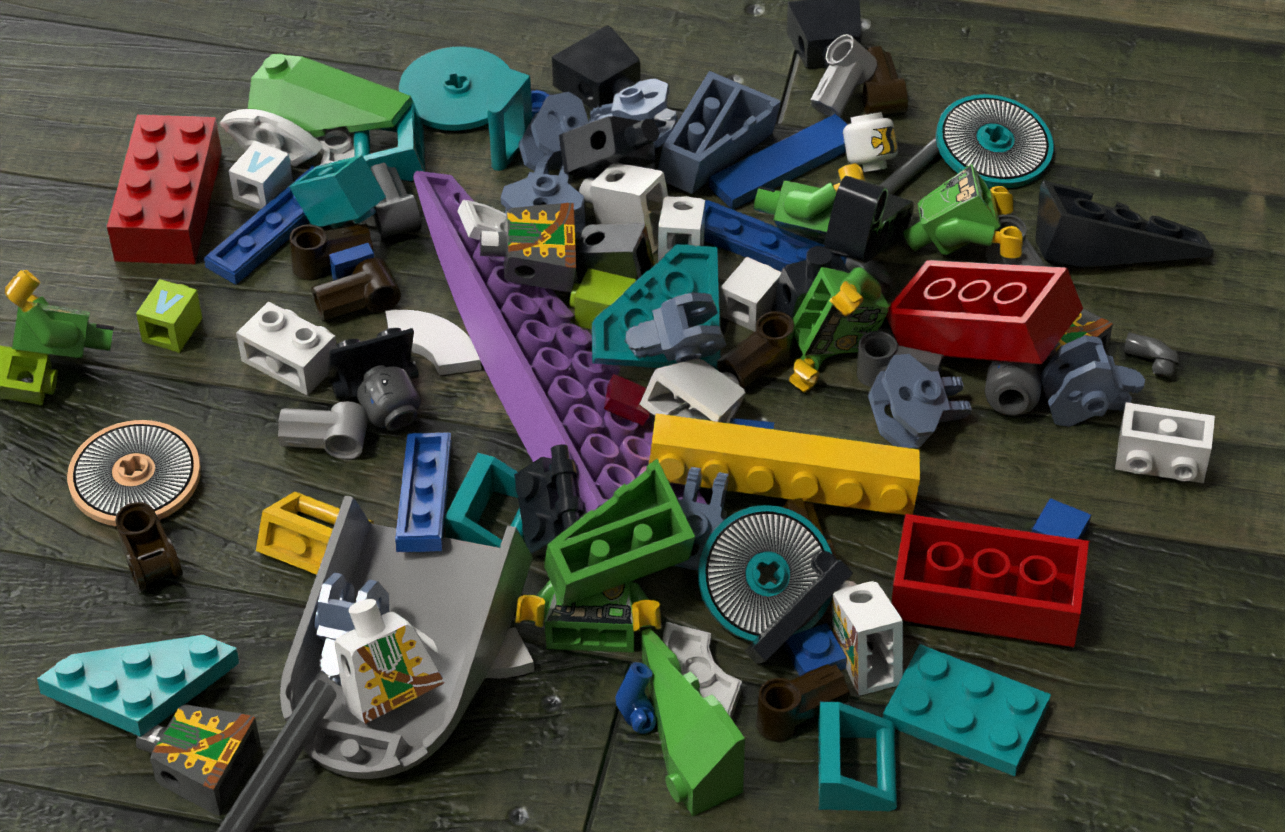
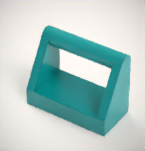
M495 64L488 72L487 109L491 165L494 170L502 171L507 168L519 153L518 143L532 120L530 75Z
M414 102L394 127L378 129L397 132L398 147L370 154V130L354 132V157L363 155L370 169L374 165L386 163L387 166L396 168L401 180L408 181L414 180L413 176L416 171L425 172L424 130Z
M477 453L444 518L446 538L500 548L502 540L477 523L493 492L518 498L514 476L517 471L493 456ZM519 507L510 526L516 527L522 539H524Z
M820 702L818 725L819 810L892 811L896 809L895 725L892 721L840 702ZM840 737L876 738L877 788L840 775Z

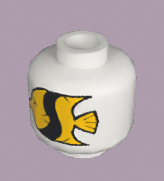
M882 112L851 117V124L847 125L843 130L847 159L851 164H862L863 172L887 168L886 160L892 159L898 154L894 123L891 119L883 118Z

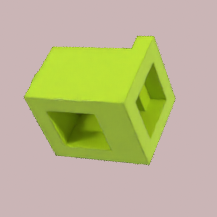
M0 345V401L8 399L43 405L45 394H54L58 371L51 369L52 365L49 354L12 349V347ZM23 378H31L33 383L22 382L21 380Z

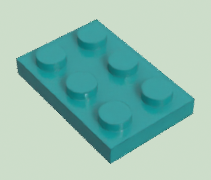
M919 644L883 712V718L892 721L895 729L1015 777L1049 707L1051 694Z

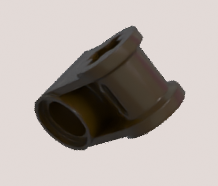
M142 502L129 503L123 506L117 512L115 521L122 551L139 592L145 590L148 583L173 575L177 578L182 576L183 571L171 540L167 538L155 510L150 505Z

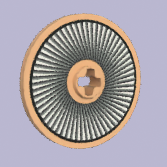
M133 420L114 424L88 438L77 449L70 461L67 483L70 495L76 506L85 515L100 523L116 526L115 518L117 512L123 506L134 502L150 505L155 510L158 519L161 520L180 509L193 495L199 483L201 465L195 445L179 429L152 420Z

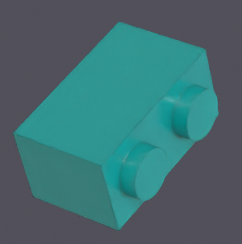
M363 155L316 166L289 186L311 225L319 227L330 225L332 229L345 224L349 220H353L356 224L368 219L376 212L374 206L386 198Z

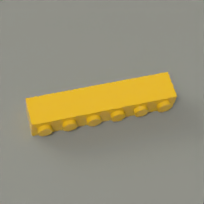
M655 414L649 464L658 459L669 483L686 485L689 469L695 467L701 469V487L712 488L714 479L721 472L729 474L727 491L792 500L802 498L806 502L900 515H913L920 483L919 449Z

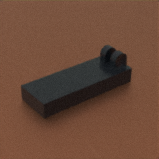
M822 551L811 558V568L819 576L744 650L756 664L767 661L853 574L841 560L838 561L828 551Z

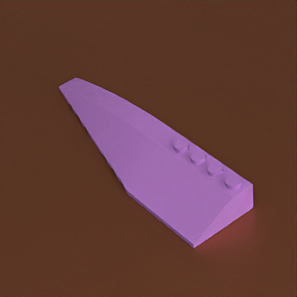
M416 171L413 176L449 288L480 361L533 462L540 457L552 458L550 449L555 445L565 444L568 446L570 459L575 461L577 468V477L574 479L576 495L582 499L584 513L580 518L590 510L595 511L613 497L614 492L624 484L628 485L646 471V466L649 465L655 415L650 413L645 424L642 426L604 409L607 385L613 374L618 375L621 368L618 365L592 364V335L587 330H583L571 323L573 313L551 289L509 282L504 278V257L480 256V240L468 237L457 211L462 200H474L452 175ZM669 483L677 500L683 499L685 485ZM698 491L696 502L707 504L700 491Z

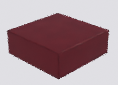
M613 374L607 385L604 409L643 426L650 412L639 404L647 388Z

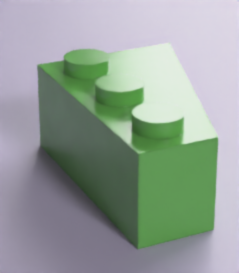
M655 459L646 466V471L628 485L624 484L614 492L613 497L595 511L590 510L548 543L544 568L562 607L689 560L695 535L658 459Z

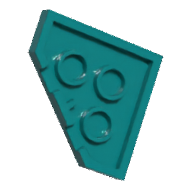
M676 244L649 271H646L625 290L613 304L604 309L592 322V364L653 368L677 364L676 360L668 361L664 353L652 357H642L641 359L638 356L635 357L634 353L628 348L629 345L624 341L629 327L632 328L633 325L638 326L639 323L653 320L652 310L661 308L663 302L688 293L711 294L718 314L700 325L720 327L717 247ZM720 350L711 356L700 359L718 370L717 360L720 359Z
M197 635L71 654L38 677L37 680L40 694L142 737L178 710L179 707L186 704L239 664L237 648L205 635Z

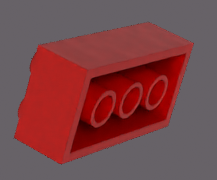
M137 115L107 224L115 262L196 263L222 153L216 117Z
M927 260L889 306L886 318L900 346L959 358L1042 364L1081 313L1083 306L1067 268Z
M905 514L891 603L901 619L907 622L1074 647L1081 614L1089 541Z

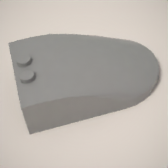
M344 496L289 652L281 680L280 700L286 722L313 681L317 679L331 685L337 693L333 704L303 749L311 759L325 769L346 777L358 779L383 778L404 772L420 764L444 744L456 728L494 663L508 633L517 608V600L521 596L533 557L516 527L507 526L500 548L443 537L442 551L396 552V528L371 524L354 497ZM334 572L343 574L345 580L354 586L356 602L358 591L369 579L378 581L389 593V612H395L407 620L412 627L414 626L434 641L438 653L426 645L419 637L442 676L444 684L366 724L351 714L345 705L342 685L339 686L333 680L331 681L328 678L329 676L321 671L322 668L319 666L321 665L320 660L323 658L321 654L324 642L316 635L315 616L323 583Z

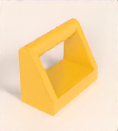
M298 492L291 493L262 511L256 551L317 575L333 529L298 516L297 513L301 512L335 525L340 508Z

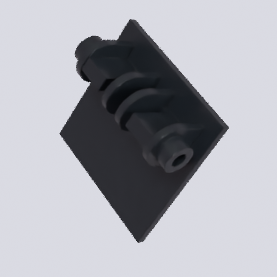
M397 327L389 328L378 333L376 338L361 342L359 339H348L338 343L335 349L329 350L328 381L329 383L334 382L332 383V389L336 400L344 398L345 401L356 399L358 388L363 382L361 374L364 376L367 371L379 365L400 367L407 372L411 381L412 379L419 378L415 361L409 362L411 360L414 337L413 328L403 331Z

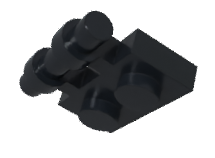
M565 444L555 445L550 449L552 458L540 457L514 474L525 544L532 557L535 558L546 556L548 543L578 521L584 513L582 499L576 495L574 479L577 477L576 463L570 459L569 448Z

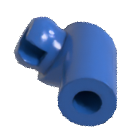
M635 662L631 664L616 694L615 701L627 724L632 726L635 732L644 734L653 730L657 723L654 707L644 692L653 673L646 665Z

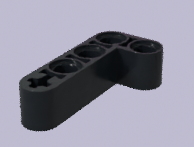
M845 176L837 189L824 247L828 248L833 254L865 264L904 235L903 231L908 229L913 215L914 202L888 194L886 187Z

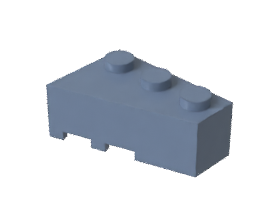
M709 71L662 147L658 170L664 172L665 182L693 194L709 182L710 176L726 169L773 133L781 101Z

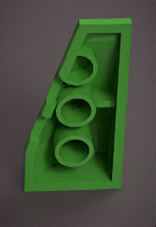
M272 54L251 78L248 109L276 114L295 123L305 131H310L313 137L325 136L326 130L346 126L349 132L394 127L411 106L413 100L410 95L302 56Z
M648 628L642 631V661L653 673L648 683V688L655 711L654 714L657 718L656 724L668 773L665 777L666 785L673 799L677 803L683 801L691 815L695 816L743 793L745 738L713 694L705 698L702 697L699 690V679L692 672L682 675L676 655L652 629Z

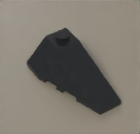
M1045 180L1042 181L1035 241L1044 259L1054 266L1067 267L1069 264L1083 268L1205 258L1212 255L1213 248L1203 232L1156 215L1151 216L1147 221L1138 213L1130 210L1128 205L1116 202L1115 207L1111 208L1091 201L1094 193L1080 188Z

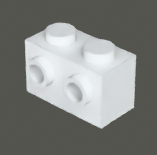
M268 301L236 332L242 362L307 396L328 376L329 350L335 349V335L322 326H315L298 317L296 313L289 309L284 310Z
M1126 402L1119 435L1115 470L1204 483L1212 449L1215 416Z

